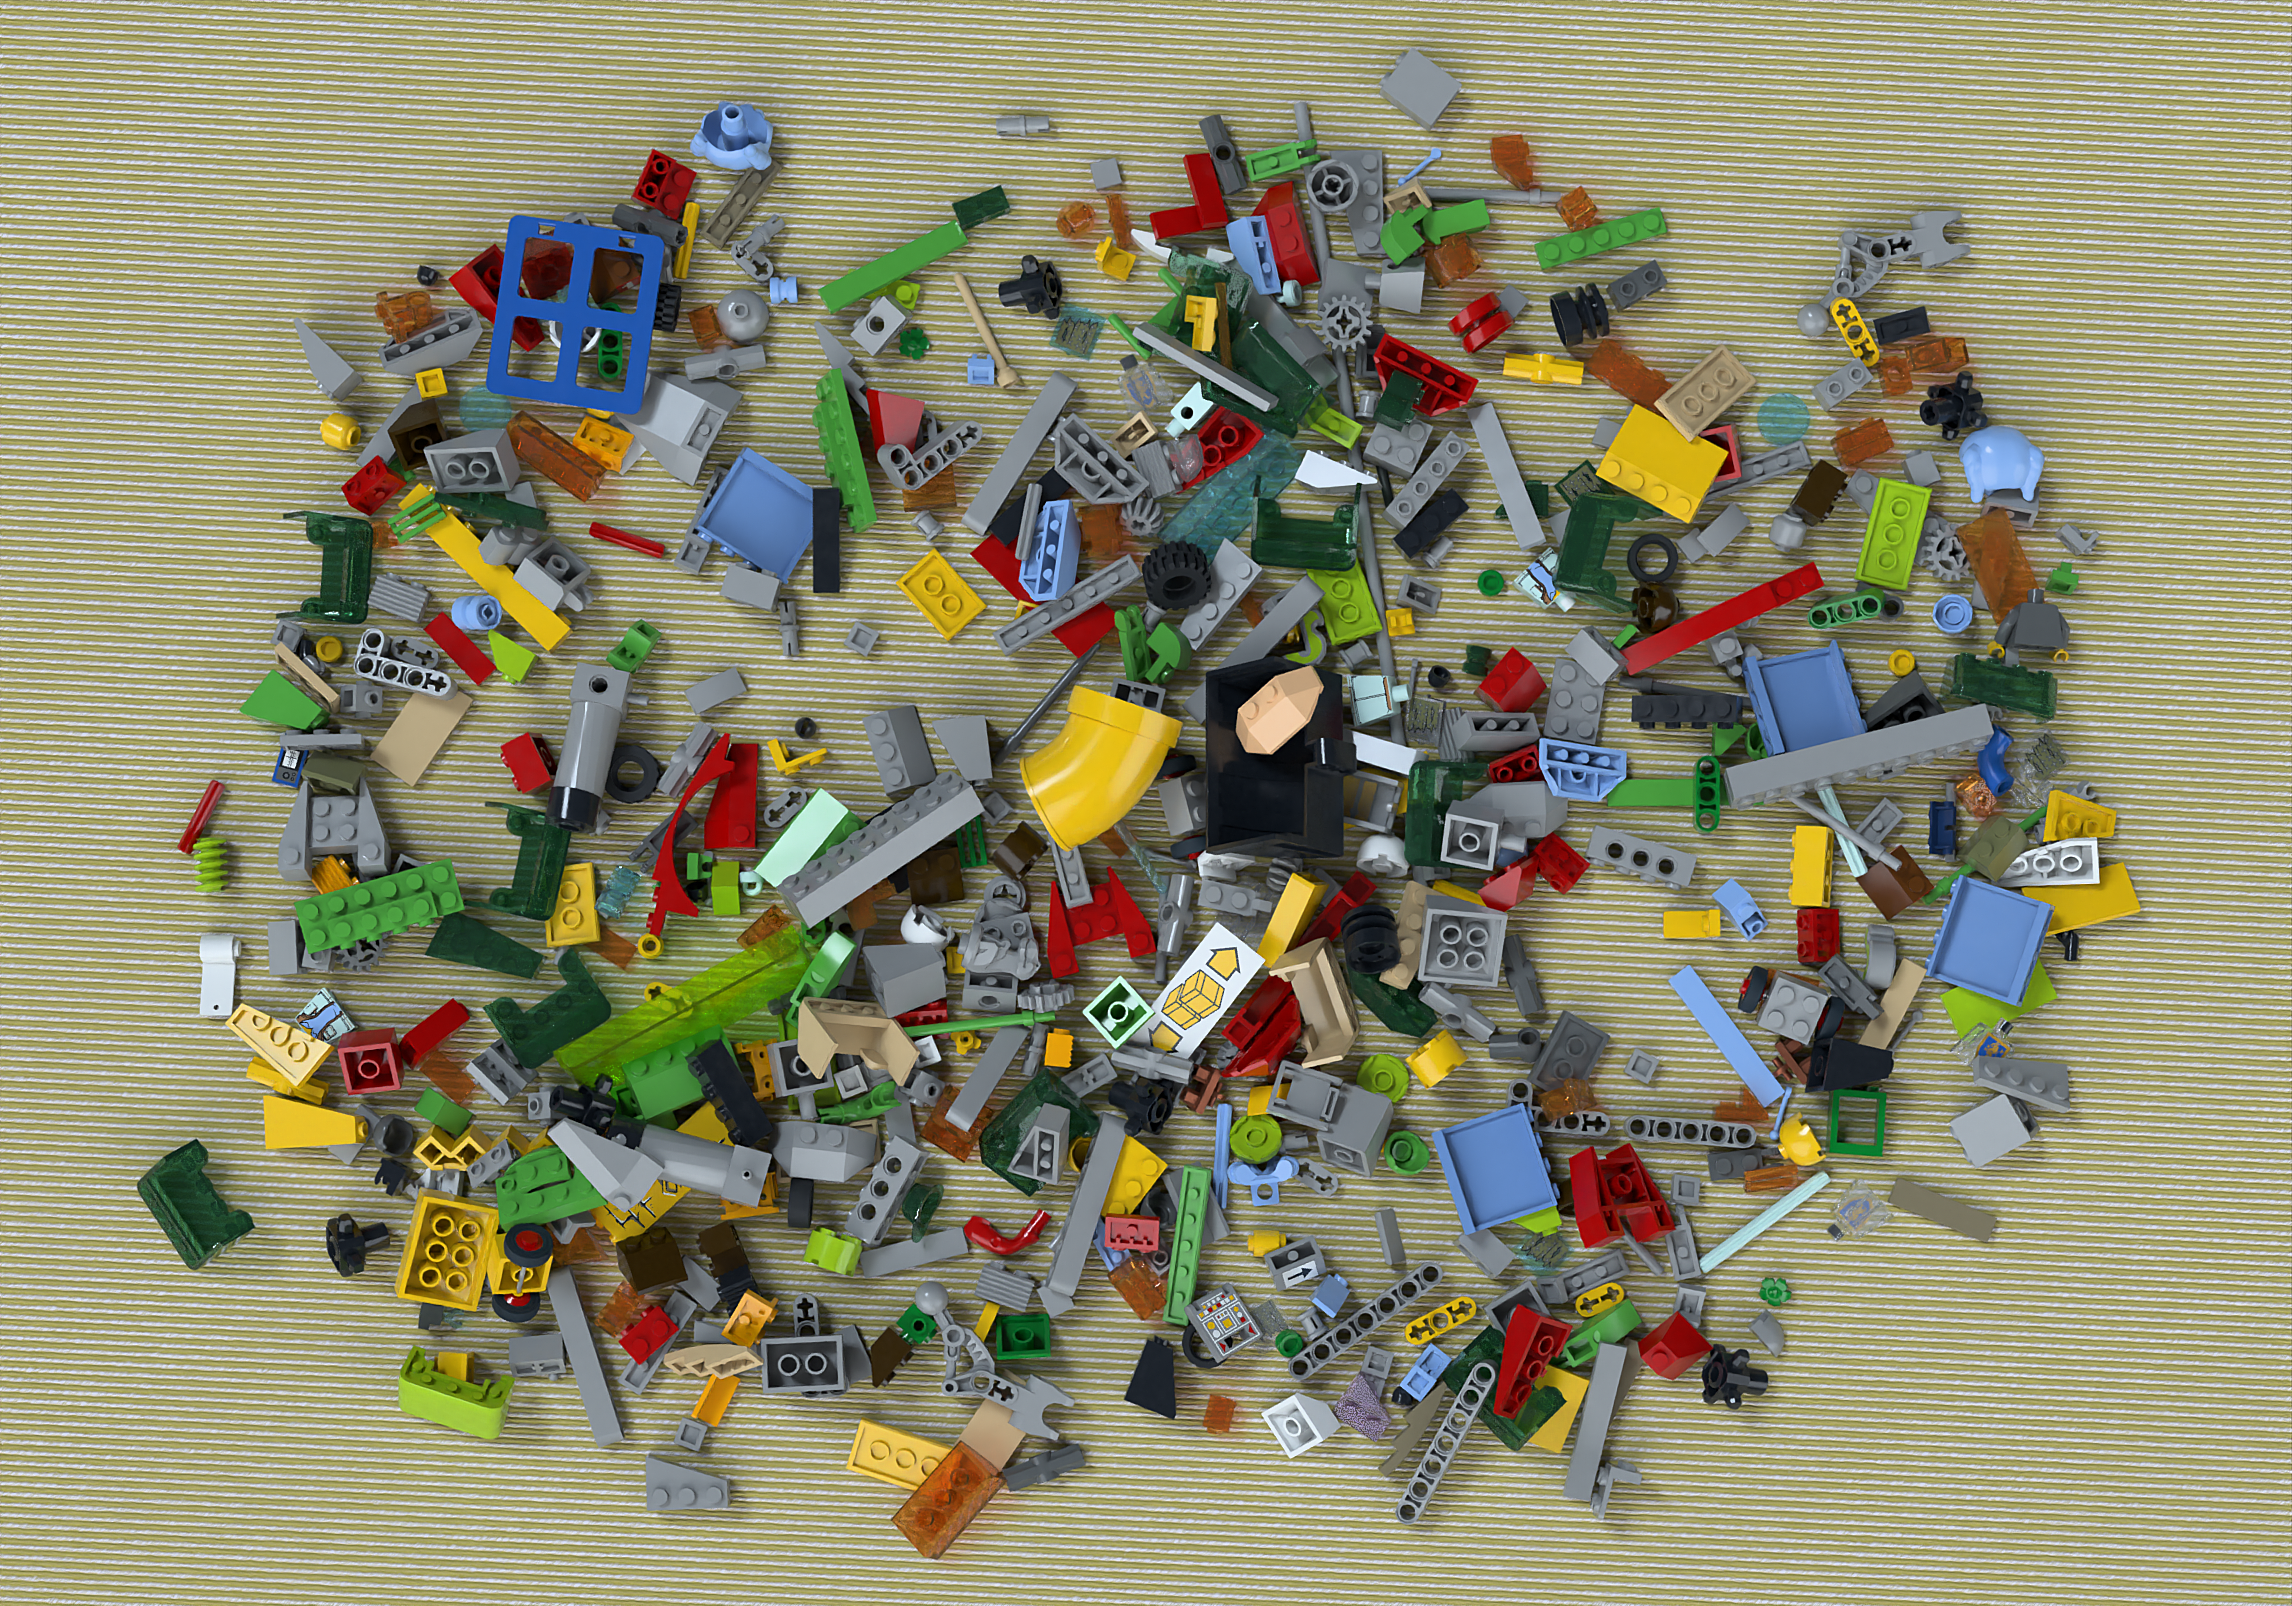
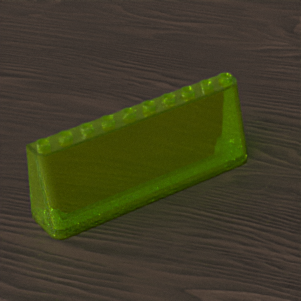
M790 925L553 1051V1054L560 1067L578 1087L583 1084L595 1087L594 1083L598 1076L605 1074L613 1078L612 1088L624 1082L621 1065L720 1024L721 1028L725 1029L765 1008L768 1001L774 998L780 999V995L796 989L814 957L800 930L794 925Z

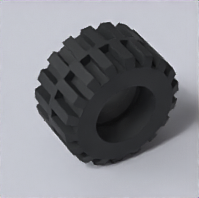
M1170 541V544L1165 545L1163 543L1159 545L1158 549L1153 548L1150 551V555H1146L1144 558V563L1142 564L1144 584L1150 601H1153L1155 606H1162V609L1165 610L1172 608L1173 611H1178L1180 608L1185 610L1191 605L1196 606L1199 604V600H1204L1207 597L1206 593L1211 590V575L1206 555L1200 547L1197 548L1196 544L1193 543L1187 544L1186 541H1180L1179 543Z

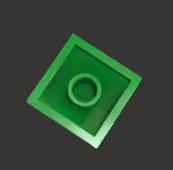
M1049 1314L996 1317L997 1360L1051 1357Z

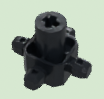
M1033 255L1024 256L1021 261L1023 269L1021 277L1003 281L999 284L998 292L1002 305L1004 307L1026 304L1030 314L1043 311L1048 319H1057L1060 314L1059 302L1063 290L1053 262L1039 263Z
M1961 371L1954 383L1943 386L1931 385L1927 391L1930 399L1925 400L1920 406L1922 421L1929 426L1942 424V438L1946 441L1955 440L1961 429L1972 426L1976 428L1985 427L1988 421L1986 414L1981 411L1983 405L1981 392L1972 387L1973 375L1968 371Z
M601 1074L594 1083L595 1087L583 1084L577 1091L558 1085L551 1094L549 1101L550 1109L567 1115L568 1119L595 1129L599 1136L604 1134L616 1110V1100L608 1093L613 1086V1078Z
M1142 1077L1136 1082L1135 1086L1122 1081H1117L1112 1086L1108 1097L1109 1104L1126 1111L1128 1120L1124 1125L1126 1135L1134 1137L1141 1130L1154 1135H1159L1162 1132L1163 1125L1171 1116L1174 1107L1171 1093L1175 1088L1173 1080L1162 1078L1158 1083H1154Z
M345 1213L341 1214L338 1218L329 1219L326 1226L328 1255L342 1277H349L353 1273L363 1272L367 1253L390 1247L389 1233L383 1222L359 1228L351 1215Z
M1716 1343L1713 1345V1349L1710 1351L1711 1358L1703 1366L1701 1376L1705 1386L1702 1393L1705 1403L1713 1404L1717 1400H1724L1729 1409L1737 1410L1742 1404L1741 1395L1743 1393L1761 1396L1765 1393L1768 1385V1375L1763 1369L1747 1367V1363L1750 1360L1747 1350L1738 1349L1733 1354L1727 1353L1722 1344Z

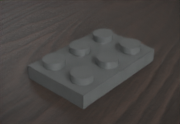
M1563 1010L1526 1080L1567 1104L1574 1106L1610 1035Z

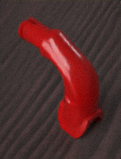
M1039 1208L1026 1227L1023 1226L1015 1237L1008 1238L990 1226L992 1223L981 1216H972L964 1226V1233L973 1243L998 1255H1011L1037 1243L1040 1240L1039 1235L1052 1217Z

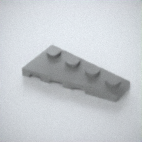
M1382 150L1330 151L1331 159L1350 165L1357 174L1359 182L1357 197L1352 205L1345 209L1357 255H1384V248L1380 244V232L1383 226Z
M1224 538L1209 568L1212 580L1210 592L1206 593L1207 597L1204 600H1199V604L1196 606L1191 605L1179 629L1188 638L1191 647L1197 652L1201 651L1265 572L1262 567L1227 538Z
M1980 1055L1973 1060L1974 1083L2063 1114L2070 1109L2067 1064Z

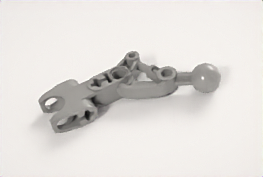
M1931 211L1910 218L1912 231L1880 238L1851 230L1845 231L1837 241V246L1841 250L1840 264L1836 265L1835 279L1829 288V292L1818 304L1812 303L1802 307L1797 315V324L1801 332L1808 336L1823 334L1830 324L1831 302L1837 297H1847L1851 301L1857 300L1886 273L1890 263L1919 257L1922 269L1926 270L1944 266L1953 260L1968 255L1971 252L1969 245H1951L1943 237V228L1960 221V218H1962L1961 211ZM1899 243L1902 246H1907L1905 251L1903 248H1896L1891 252V249L1895 248ZM1871 248H1879L1883 256L1881 258L1873 256ZM1850 255L1862 260L1866 265L1864 272L1853 282L1851 281L1852 266L1849 265Z
M929 1281L923 1283L915 1293V1303L922 1313L933 1315L943 1332L942 1337L945 1342L943 1359L947 1360L946 1375L941 1384L943 1394L946 1396L979 1394L1014 1410L1008 1422L1010 1425L1028 1434L1057 1441L1060 1433L1043 1420V1410L1052 1403L1073 1407L1075 1398L1065 1393L1053 1382L1035 1374H1030L1024 1386L995 1371L994 1359L981 1338L970 1327L956 1323L946 1306L949 1295L946 1288L938 1282ZM961 1345H963L969 1351L974 1365L969 1371L956 1374L957 1361H960ZM980 1374L986 1375L990 1380L988 1385L978 1387L974 1382L976 1376ZM994 1380H998L997 1387L1005 1389L1007 1386L1011 1387L1013 1395H1007L1006 1398H1003L1002 1392L994 1388V1393H991Z

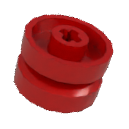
M1494 291L1469 304L1447 324L1454 336H1462L1471 331L1461 342V346L1468 355L1479 351L1494 341L1515 323V320L1508 311H1500L1491 316L1500 308L1502 303Z

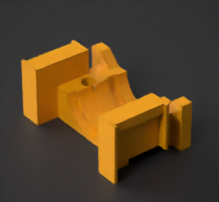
M777 1038L766 1041L761 1039L742 1045V1042L731 1045L734 1055L745 1054L746 1060H749L753 1065L755 1081L751 1087L752 1093L758 1102H766L776 1098L766 1045L777 1043Z
M777 1171L767 1172L766 1183H764L761 1194H766V1199H762L760 1195L757 1209L720 1199L721 1204L718 1207L725 1206L726 1213L720 1215L721 1220L780 1212V1205L774 1206L773 1199L781 1197L778 1192Z

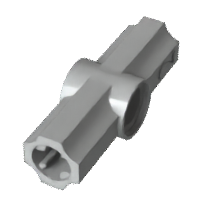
M761 344L733 349L729 345H720L715 347L709 354L684 358L687 380L717 376L722 380H729L737 376L739 371L766 367V360Z
M699 720L686 742L682 743L673 754L670 766L656 787L676 799L689 778L693 777L701 767L705 759L704 755L719 733Z
M1172 874L1167 901L1162 903L1158 911V919L1162 923L1156 950L1159 954L1179 957L1184 930L1189 928L1193 920V911L1189 908L1195 880L1190 876Z
M1428 981L1420 991L1418 998L1440 1013L1442 1021L1446 1026L1453 1029L1462 1028L1482 1043L1488 1040L1496 1027L1494 1022L1472 1008V1001L1467 996L1459 993L1452 994L1433 981Z
M1124 1043L1118 1050L1114 1048L1111 1065L1138 1071L1139 1075L1150 1079L1165 1078L1189 1084L1193 1073L1194 1061L1169 1055L1161 1048L1151 1046L1142 1048Z

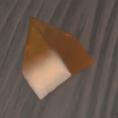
M579 1227L569 1244H561L554 1234L551 1235L553 1239V1260L560 1267L610 1260L588 1227Z

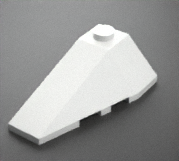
M2097 837L2069 838L2021 853L1997 882L1991 880V885L1996 887L2100 883Z

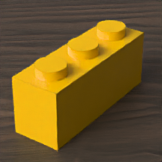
M1796 826V832L1792 835V846L1795 848L1794 858L1790 862L1793 882L1788 890L1791 905L1830 908L1835 832L1832 828Z

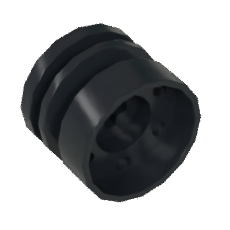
M1593 282L1586 284L1585 291L1581 286L1576 287V300H1573L1567 290L1550 295L1549 297L1553 321L1565 348L1582 344L1583 330L1587 332L1592 340L1597 338V331L1602 337L1610 333L1607 307L1602 295H1600L1598 288Z
M1364 905L1348 911L1342 917L1340 928L1344 943L1345 959L1347 966L1352 971L1360 974L1382 973L1393 968L1399 962L1401 950L1394 913L1389 908L1381 905Z

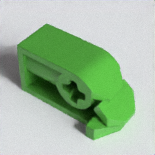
M1483 198L1434 212L1430 206L1427 208L1429 212L1421 219L1419 224L1422 236L1435 246H1439L1442 244L1441 241L1488 230L1490 220Z

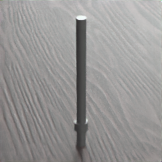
M1097 642L1079 659H1076L1017 730L1005 738L1003 741L1004 745L991 759L992 762L1000 766L1012 751L1015 752L1021 745L1020 741L1100 649L1101 646Z
M1620 675L1618 684L1619 686L1639 689V692L1650 693L1652 691L1670 695H1732L1652 681V678L1643 676L1639 679ZM1739 696L1743 699V707L1753 709L1749 697Z

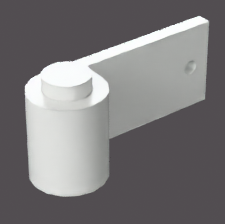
M234 935L201 936L200 959L203 962L200 1016H232L236 957L241 955V942L237 941Z

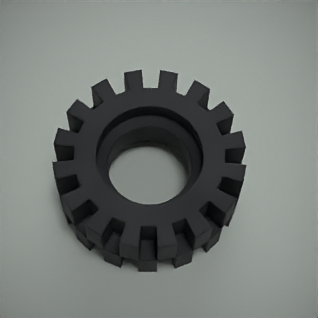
M660 282L653 330L674 333L679 317L681 286Z

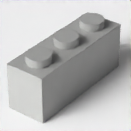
M1465 712L1451 727L1457 751H1518L1532 745L1540 737L1534 713Z

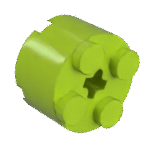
M817 1225L816 1230L811 1232L802 1261L853 1277L863 1248L861 1246L862 1240L845 1234H841V1237L838 1238L836 1237L837 1232Z

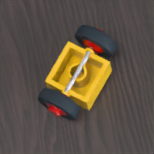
M522 1223L513 1226L507 1233L494 1234L487 1266V1274L492 1291V1307L500 1318L509 1322L522 1323L535 1317L541 1302L539 1292L546 1290L553 1259V1239L550 1233L539 1225Z

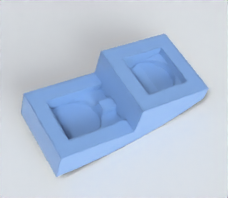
M1430 1343L1399 1386L1421 1402L1452 1359Z

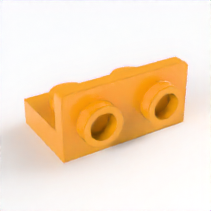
M586 415L573 438L572 453L583 460L597 463L607 470L620 472L623 459L634 441V435Z
M747 1289L721 1335L739 1346L751 1348L753 1343L759 1345L767 1332L762 1329L766 1322L771 1324L779 1311L775 1308L779 1300L774 1297L772 1302H769Z

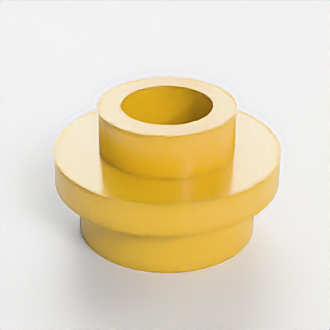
M646 933L638 941V951L647 959L658 958L664 951V941L660 936ZM649 941L656 943L655 950L649 951L646 945Z

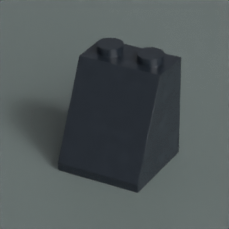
M1836 1038L1816 1040L1813 1044L1805 1093L1829 1092L1886 1079L1894 1067L1893 1052Z
M1154 1335L1153 1339L1147 1337L1125 1392L1124 1400L1174 1420L1176 1406L1173 1349L1171 1346H1168L1169 1340Z

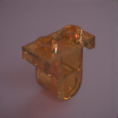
M386 291L376 294L377 305H374L376 317L378 320H383L387 335H392L397 344L407 341L406 332L426 327L433 321L431 298L427 292L413 291L389 299Z
M775 903L736 939L753 958L757 955L755 951L761 947L779 965L788 964L797 953L796 945L780 929L785 922L789 925L792 921Z

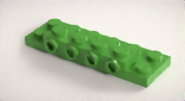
M841 368L830 370L817 382L816 395L822 403L813 409L812 420L814 426L818 427L820 435L818 439L819 449L825 455V474L827 478H830L832 487H839V510L848 509L847 522L853 528L854 534L866 531L878 520Z
M451 858L294 902L308 954L340 946L341 950L357 946L356 941L366 938L367 943L382 939V933L392 931L393 935L409 931L408 926L418 923L419 928L435 924L434 918L466 910Z

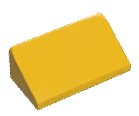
M1291 1083L1280 1084L1276 1098L1286 1100ZM1274 1085L1251 1087L1247 1116L1270 1114L1266 1112Z

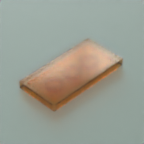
M2000 507L1954 529L1992 618L1997 625L2001 624L2009 610L2013 609L2014 606L2023 602L2027 603L2029 589H2039L2004 507Z

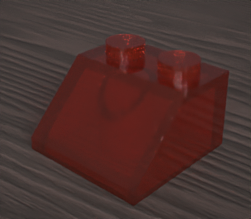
M554 230L543 233L542 235L553 236ZM533 237L527 239L521 276L531 299L543 300L569 290L573 258L566 242Z

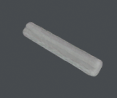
M1035 483L1028 485L1015 553L1016 559L1028 561L1030 557L1042 493V486Z

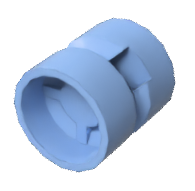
M490 595L461 596L452 605L451 613L455 625L460 629L489 630L494 629L499 624L502 609L499 601Z

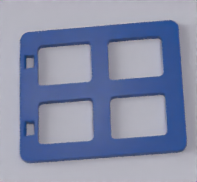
M516 215L511 218L508 226L486 378L487 389L494 394L629 415L637 414L642 408L665 253L663 239L654 235ZM540 225L555 227L554 235L539 234ZM620 237L635 239L634 248L620 247ZM528 238H540L572 243L574 245L568 297L565 303L523 298L519 295L525 247ZM598 248L643 255L644 261L635 313H621L590 308L588 306L595 251ZM524 316L562 323L563 331L557 372L553 382L514 377L508 374L516 317ZM586 327L628 332L632 335L626 383L623 392L617 393L579 387L576 380L583 332Z

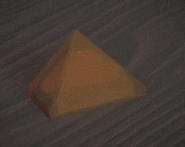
M712 304L687 313L701 351L723 336Z

